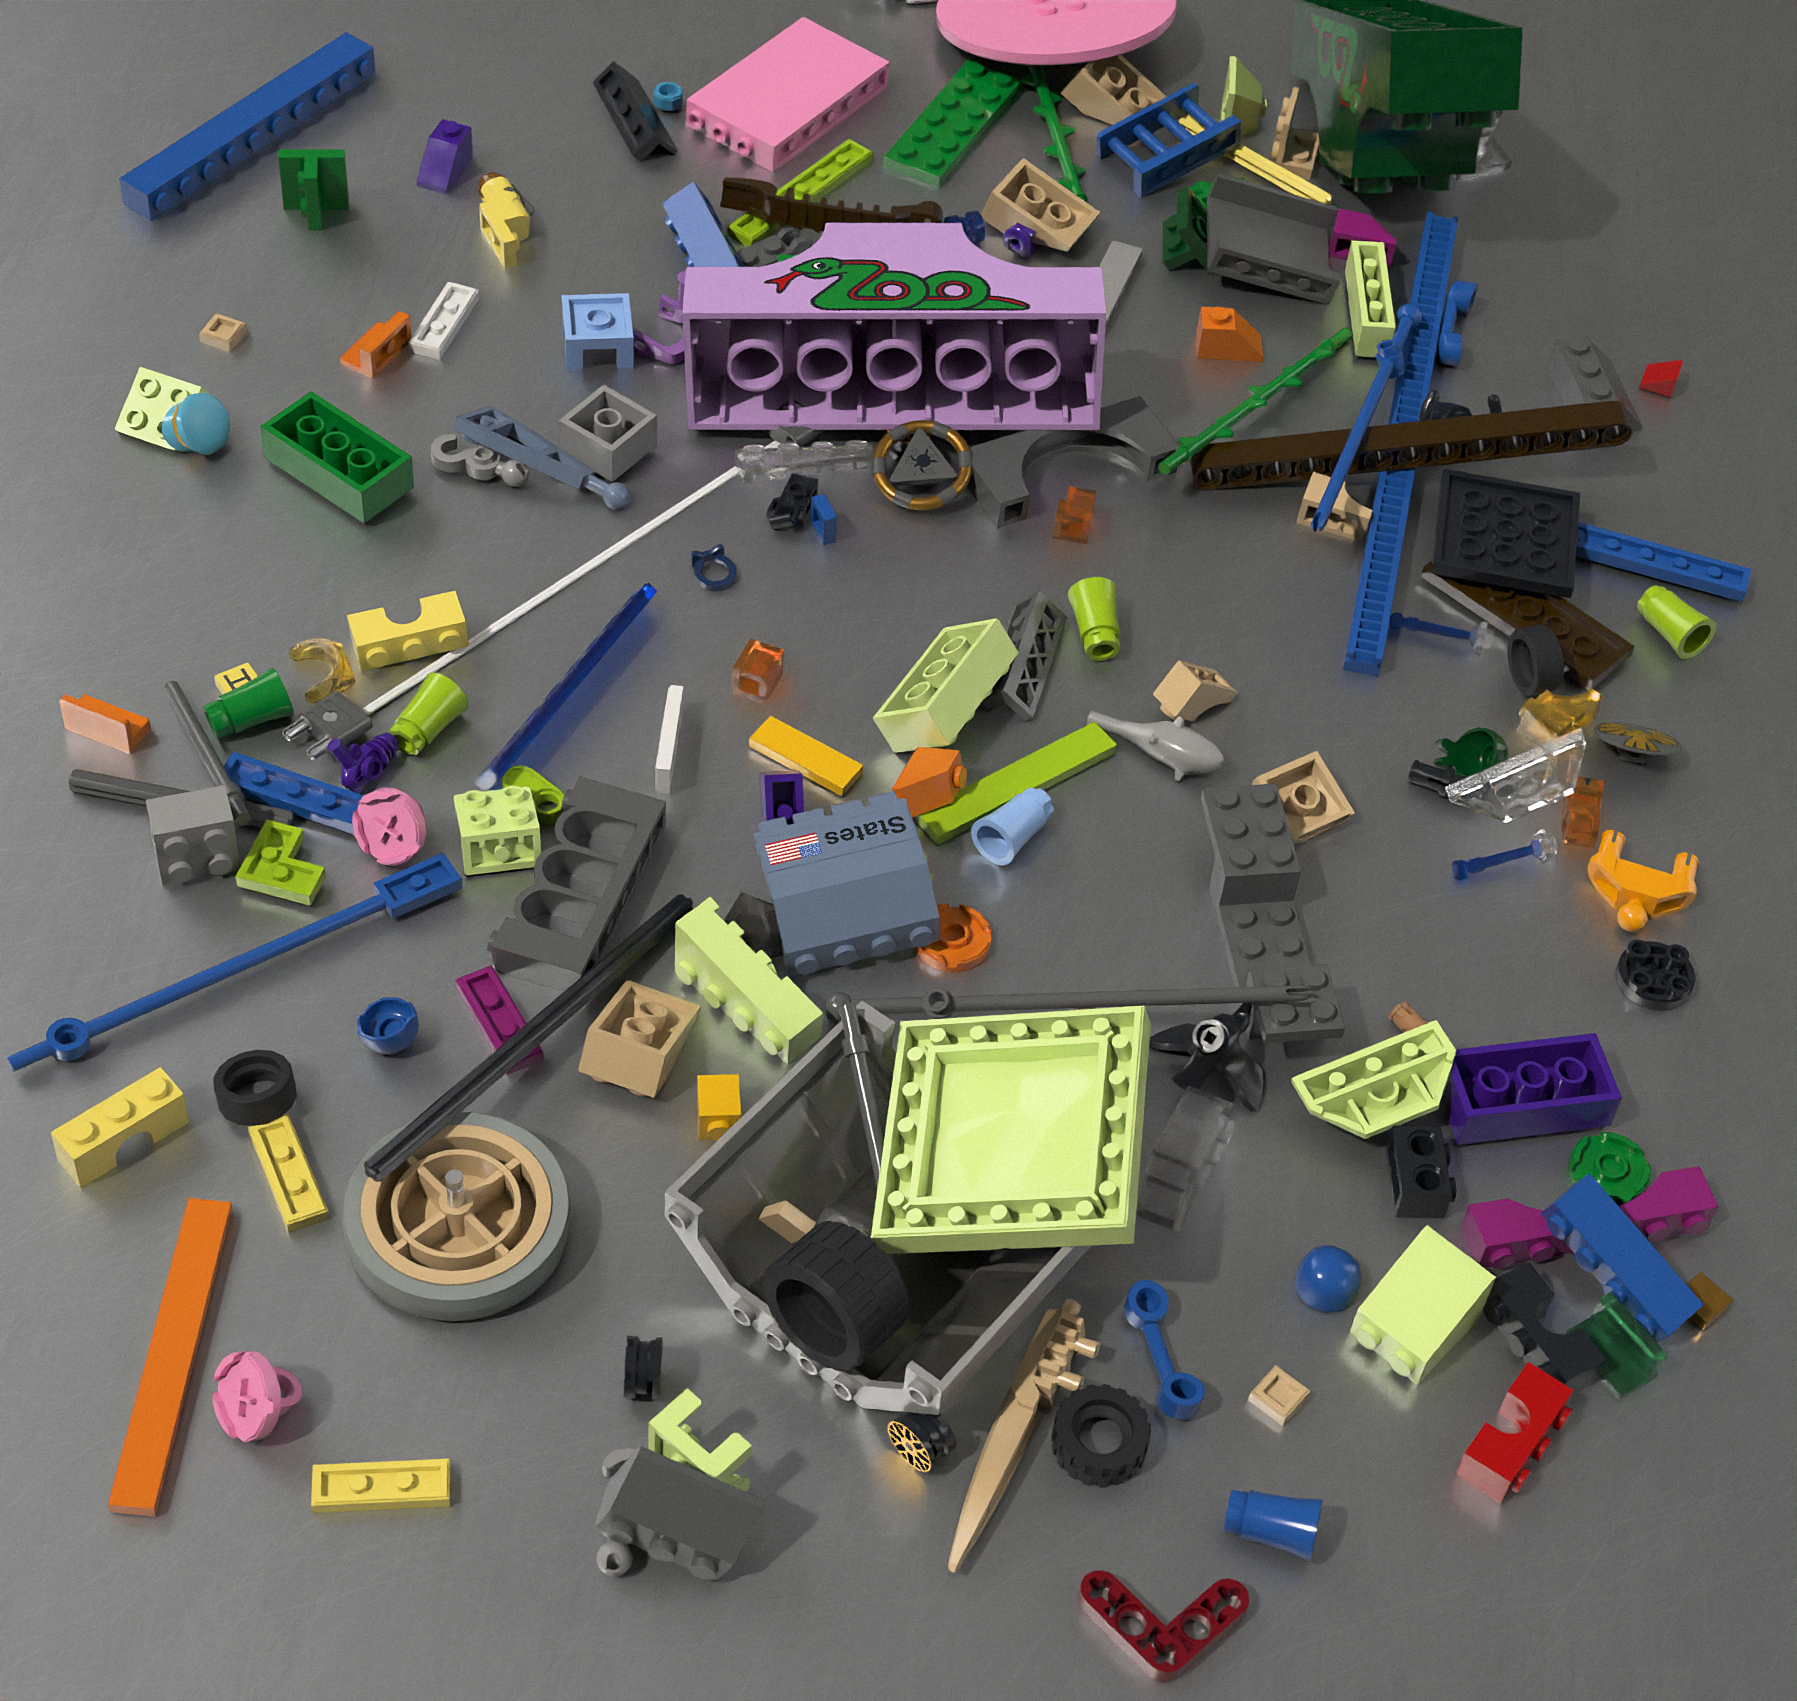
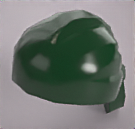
M1478 727L1464 733L1456 742L1447 738L1439 739L1435 742L1437 748L1446 753L1445 757L1435 759L1434 764L1437 767L1453 768L1456 770V774L1482 783L1498 778L1508 763L1509 753L1507 744L1500 735L1487 728Z

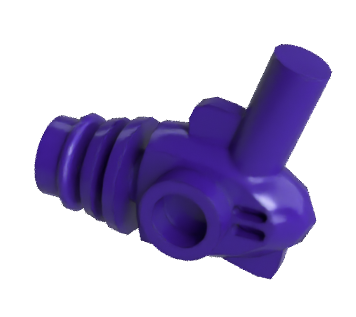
M385 732L365 742L362 746L351 744L348 749L340 739L335 738L328 743L327 748L342 766L340 783L349 791L360 794L365 785L372 780H377L381 776L382 771L388 766L399 750V743L392 734Z

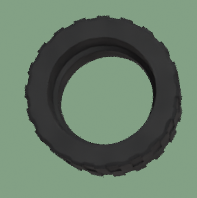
M823 1221L821 1224H817L770 1264L763 1277V1287L765 1288V1300L768 1303L772 1317L775 1318L781 1331L785 1333L796 1348H799L808 1358L826 1368H833L836 1371H851L863 1363L904 1325L909 1316L908 1309H910L905 1283L902 1281L898 1269L893 1265L884 1250H881L875 1244L876 1242L870 1237L865 1236L860 1230L837 1221Z

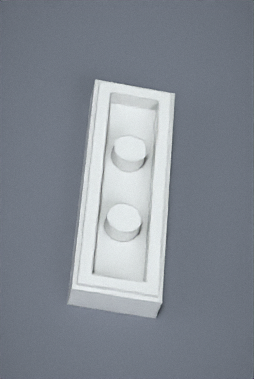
M447 282L408 342L409 352L440 360L479 300V290Z
M670 685L668 687L655 767V791L658 794L670 795L683 714V686Z

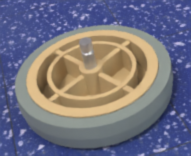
M461 1112L380 1182H375L371 1177H367L364 1172V1162L411 1122L398 1127L376 1142L359 1161L350 1177L344 1197L342 1223L346 1247L356 1271L366 1285L381 1299L404 1312L423 1318L443 1321L471 1320L499 1313L520 1303L540 1288L557 1267L567 1243L571 1221V1204L565 1177L559 1163L543 1142L532 1133L508 1120L496 1116Z

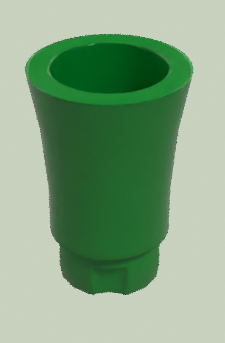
M273 667L238 688L218 696V700L202 706L207 722L217 739L227 736L232 732L237 734L251 727L294 715L289 695Z

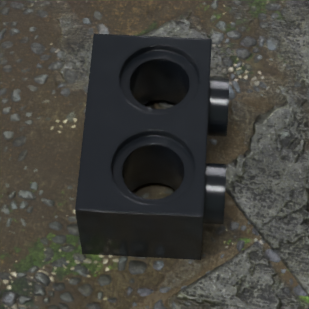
M1392 1126L1385 1152L1395 1217L1444 1218L1449 1203L1454 1202L1456 1198V1181L1454 1177H1449L1448 1167L1451 1161V1150L1449 1143H1444L1442 1128L1432 1126Z

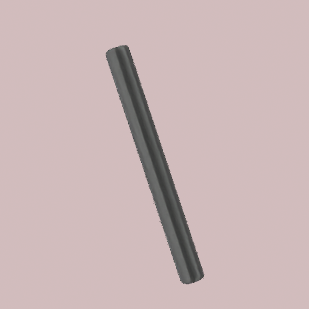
M79 769L72 771L68 782L69 788L73 792L146 806V800L190 792L188 790ZM243 802L251 816L250 821L245 825L262 828L267 819L290 826L294 824V813L291 810Z

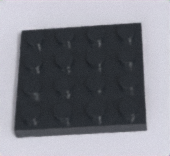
M1443 469L1440 481L1431 574L1571 598L1575 580L1580 493Z

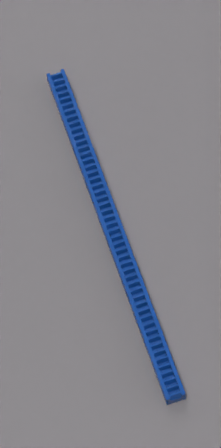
M1427 211L1410 298V304L1419 307L1422 313V320L1416 328L1409 331L1402 347L1405 360L1403 365L1404 373L1396 377L1388 424L1418 421L1422 403L1429 393L1459 217L1452 216V219L1435 216L1433 215L1434 212ZM1416 468L1382 471L1378 474L1372 507L1373 511L1368 528L1343 670L1375 677L1379 676Z

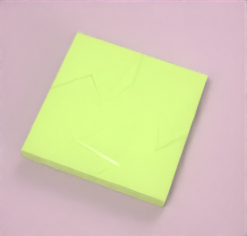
M1145 1006L900 1021L871 1239L876 1242L875 1244L881 1250H884L886 1254L1134 1244L1151 1022Z

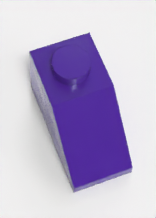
M445 119L440 121L428 138L417 178L418 187L442 194L448 193L473 159L472 127Z
M798 770L759 772L763 821L785 816L787 825L793 824L792 815L804 812L802 773Z

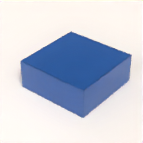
M825 494L811 497L810 523L822 545L835 543L838 517Z

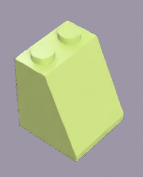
M1426 1225L1358 1308L1350 1333L1356 1337L1362 1346L1375 1351L1389 1362L1398 1374L1407 1376L1418 1385L1478 1322L1496 1277Z

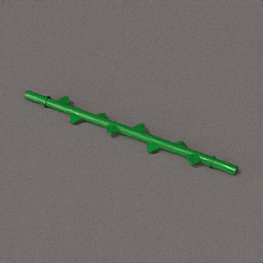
M1028 65L1031 73L1022 76L1021 80L1022 83L1036 88L1041 105L1035 106L1033 111L1046 118L1054 143L1044 148V154L1059 158L1065 178L1058 179L1057 182L1087 202V196L1083 193L1078 178L1079 175L1086 173V169L1073 162L1065 139L1075 133V128L1061 124L1054 104L1060 103L1062 98L1049 91L1042 67L1045 65Z
M1342 328L1332 337L1324 339L1317 348L1294 365L1283 368V373L1268 384L1250 386L1248 391L1253 394L1226 415L1215 418V423L1199 435L1180 437L1178 441L1181 445L1177 447L1173 454L1159 463V471L1163 475H1168L1181 464L1189 462L1193 455L1217 438H1232L1234 436V432L1230 430L1232 426L1255 409L1266 406L1268 404L1267 400L1285 387L1302 386L1303 382L1298 377L1324 358L1333 356L1337 348L1352 338L1351 330Z

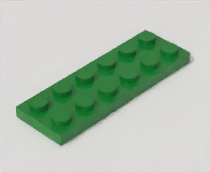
M967 60L885 154L883 167L939 188L1021 90L1022 80L1008 73L986 67L981 63Z

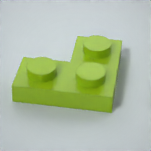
M267 819L235 876L236 884L241 888L311 906L326 878L325 867L294 859L304 840L302 828Z

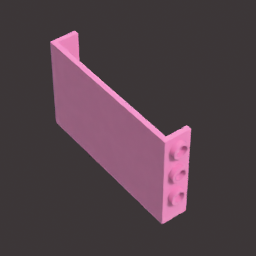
M802 17L686 99V125L765 169L774 172L888 87L889 61Z

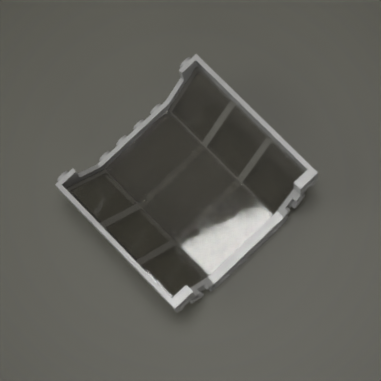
M861 1001L856 1006L861 1033L866 1035L870 1052L866 1054L883 1137L885 1138L896 1052L892 1048L895 1022L864 1001ZM841 1020L665 1191L664 1216L722 1301L731 1311L733 1317L742 1325H750L764 1335L766 1341L776 1350H784L797 1359L799 1365L807 1373L814 1376L818 1375L831 1384L833 1390L841 1398L848 1401L852 1400L860 1407L866 1409L939 1415L1092 1245L1019 1249L1002 1248L990 1252L972 1250L887 1254L893 1265L898 1269L907 1289L910 1309H908L909 1316L904 1325L863 1363L851 1371H836L833 1368H826L819 1365L818 1362L811 1360L799 1348H796L785 1333L781 1331L775 1318L772 1317L768 1303L765 1300V1288L763 1287V1277L767 1267L796 1242L790 1243L759 1220L764 1208L782 1201H788L815 1221L816 1224H821L823 1221H837L860 1230L861 1233L870 1238L872 1233L877 1186L850 1058H846L844 1055L842 1040L845 1039Z

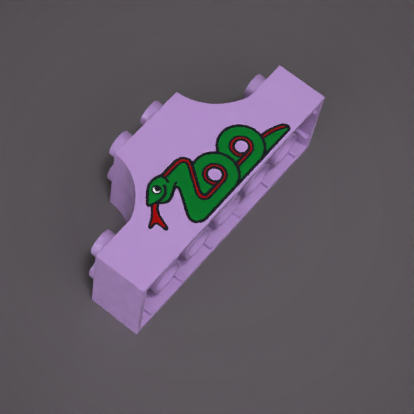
M826 223L822 236L813 246L792 258L762 267H686L682 317L688 430H778V426H804L812 430H892L900 424L916 420L937 421L952 427L954 430H1100L1106 327L1102 267H1025L993 257L976 247L965 235L962 223ZM794 399L806 407L794 403ZM789 400V407L784 406L785 410L777 411L783 403Z

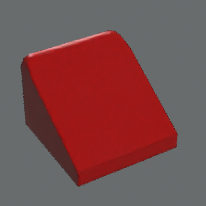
M1674 360L1647 364L1639 388L1671 397L1683 361Z

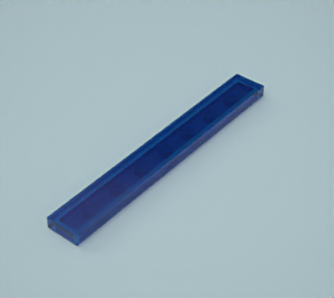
M649 582L645 583L630 596L478 776L475 784L483 791H487L503 777L658 592Z

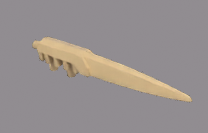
M1065 1300L1061 1310L1047 1309L998 1411L974 1471L958 1522L948 1562V1569L952 1573L959 1569L982 1533L1013 1477L1034 1432L1037 1431L1043 1419L1039 1406L1052 1409L1055 1403L1054 1394L1056 1391L1060 1392L1061 1388L1070 1391L1078 1388L1082 1389L1084 1377L1070 1372L1072 1357H1077L1078 1354L1095 1359L1099 1353L1100 1342L1085 1338L1084 1318L1077 1316L1081 1306L1075 1300Z

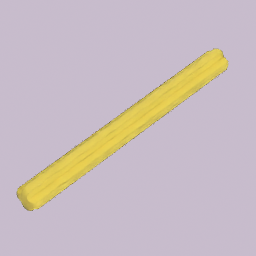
M1189 114L1183 118L1181 117L1179 123L1192 135L1206 130L1204 126ZM1242 144L1223 154L1228 159L1290 194L1329 205L1332 204L1333 197L1331 194Z

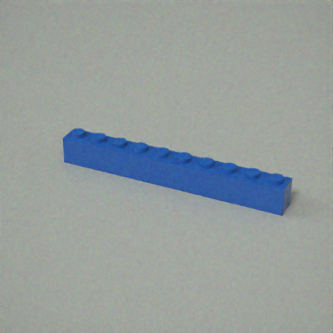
M345 32L120 177L119 182L123 205L152 221L375 74L374 47Z

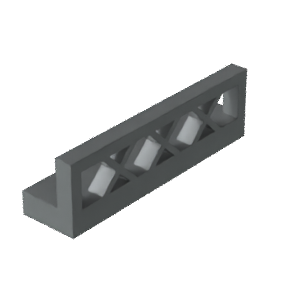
M1040 590L1013 603L1004 629L1019 653L1009 665V671L1001 676L993 686L992 693L980 703V706L987 712L1006 703L1025 722L1034 717L1067 620V616ZM1043 613L1053 621L1052 627L1049 629L1047 628ZM1035 636H1039L1043 653L1038 652ZM1027 661L1031 663L1035 675L1034 679H1030L1026 666ZM1018 687H1022L1026 700L1025 703L1016 695Z

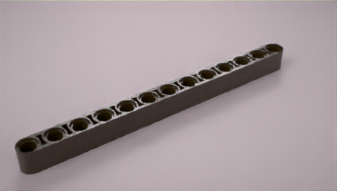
M1618 401L1369 426L1347 475L1616 447L1628 442L1633 432L1625 407ZM1353 428L1210 443L1193 455L1189 461L1193 484L1201 490H1214L1311 479L1313 472L1331 477Z

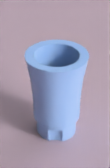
M1030 787L1023 793L1014 796L993 813L976 821L972 826L971 835L977 850L983 857L994 864H1009L1025 843L1053 815L1054 808L1051 804V798L1042 789Z

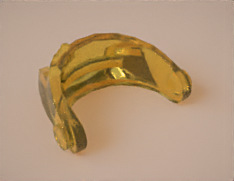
M315 638L301 641L289 650L290 658L293 661L315 659L326 662L333 667L326 679L306 690L304 696L309 703H317L334 691L344 692L356 683L343 645L325 638Z

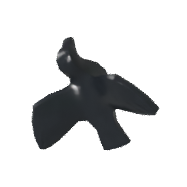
M1242 1003L1232 1015L1221 1013L1213 1018L1202 1020L1197 1025L1185 1023L1150 1037L1149 1048L1164 1051H1188L1192 1055L1189 1063L1171 1077V1080L1180 1088L1193 1095H1197L1205 1078L1217 1071L1225 1075L1242 1104L1250 1112L1257 1111L1263 1092V1070L1241 1048L1239 1042L1240 1035L1250 1025L1253 1003Z

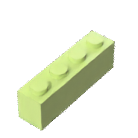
M1352 241L1345 275L1355 355L1376 357L1378 353L1377 345L1384 340L1392 339L1395 332L1384 242Z

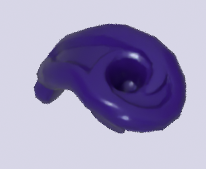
M1016 223L1004 232V247L1011 252L1019 253L1022 257H1030L1038 245L1033 243L1037 232L1020 223Z

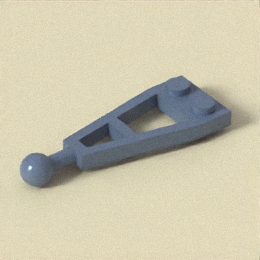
M490 405L456 417L453 429L463 434V438L472 444L486 446L575 488L586 487L602 496L605 505L612 510H622L630 502L631 494L624 484L618 482L608 484L594 476L596 473L594 470L518 420ZM510 435L524 445H521L511 439H508L505 436Z

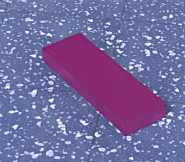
M492 965L455 979L458 993L493 1052L527 1024ZM540 1045L510 1069L506 1075L543 1061L544 1052Z

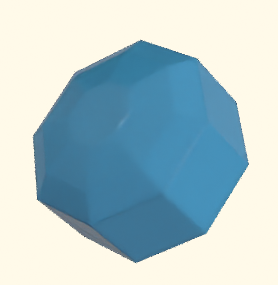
M663 82L655 86L653 104L660 110L673 111L682 107L683 89L679 85L672 82Z

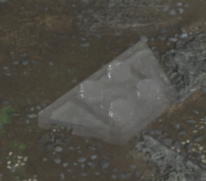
M1581 728L1453 783L1445 787L1449 800L1503 823L1521 818L1527 813L1547 804L1556 803L1563 797L1574 793L1587 743Z

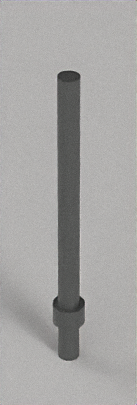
M176 681L167 682L164 690L215 785H225L235 822L238 825L247 824L251 816L243 803L245 798L240 787L232 782L179 684Z
M851 1003L839 1007L845 1034L842 1045L845 1057L850 1058L878 1189L884 1137L866 1054L870 1052L866 1035L861 1033L856 1005Z

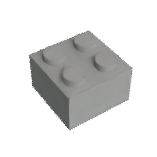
M602 385L559 419V448L611 482L615 481L657 446V415L606 385Z
M225 785L146 800L162 886L239 871L241 866L234 820Z

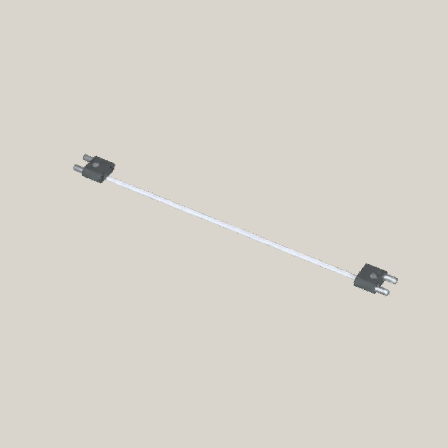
M794 399V403L806 407ZM789 400L783 403L777 411L785 410L784 406L789 407ZM777 426L778 430H762L775 441L468 640V647L450 651L363 709L359 708L340 692L334 691L301 712L299 720L282 730L284 738L291 741L306 730L317 738L319 742L306 750L311 760H316L328 752L327 745L335 738L340 739L346 746L372 729L373 725L369 717L371 714L422 682L429 673L439 671L781 446L796 451L826 430H812L804 426Z

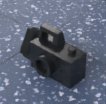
M795 473L791 474L781 496L773 498L767 510L766 517L770 518L769 523L773 530L795 526L796 524L804 525L811 510V497L818 495V479Z

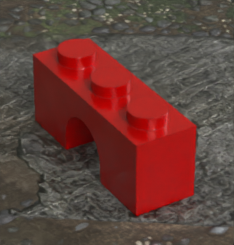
M1528 1362L1507 1391L1498 1414L1511 1421L1519 1432L1505 1433L1486 1422L1465 1451L1456 1475L1499 1503L1503 1502L1510 1490L1518 1494L1531 1473L1526 1468L1531 1459L1538 1463L1540 1462L1552 1442L1547 1437L1552 1428L1560 1432L1569 1419L1573 1409L1569 1408L1567 1404L1574 1390Z

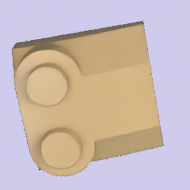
M1317 750L1256 777L1252 782V785L1277 783L1293 843H1302L1327 832L1355 814Z

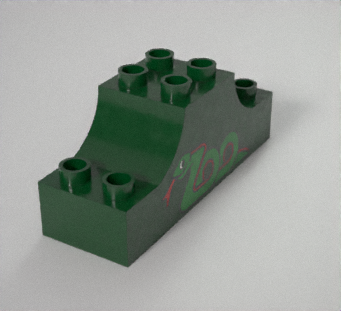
M1294 0L1292 74L1308 81L1310 94L1314 98L1319 130V162L1338 171V183L1354 185L1355 192H1391L1393 190V177H1399L1398 180L1402 182L1416 183V189L1453 190L1455 175L1476 174L1477 153L1482 129L1496 126V111L1519 110L1523 27L1426 0Z

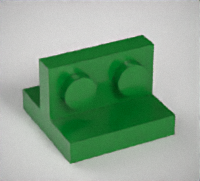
M345 149L278 150L284 210H301V217H307L309 231H322L323 210H349Z

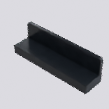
M613 61L592 83L632 156L642 162L659 144L671 153L676 154L678 150L639 80Z

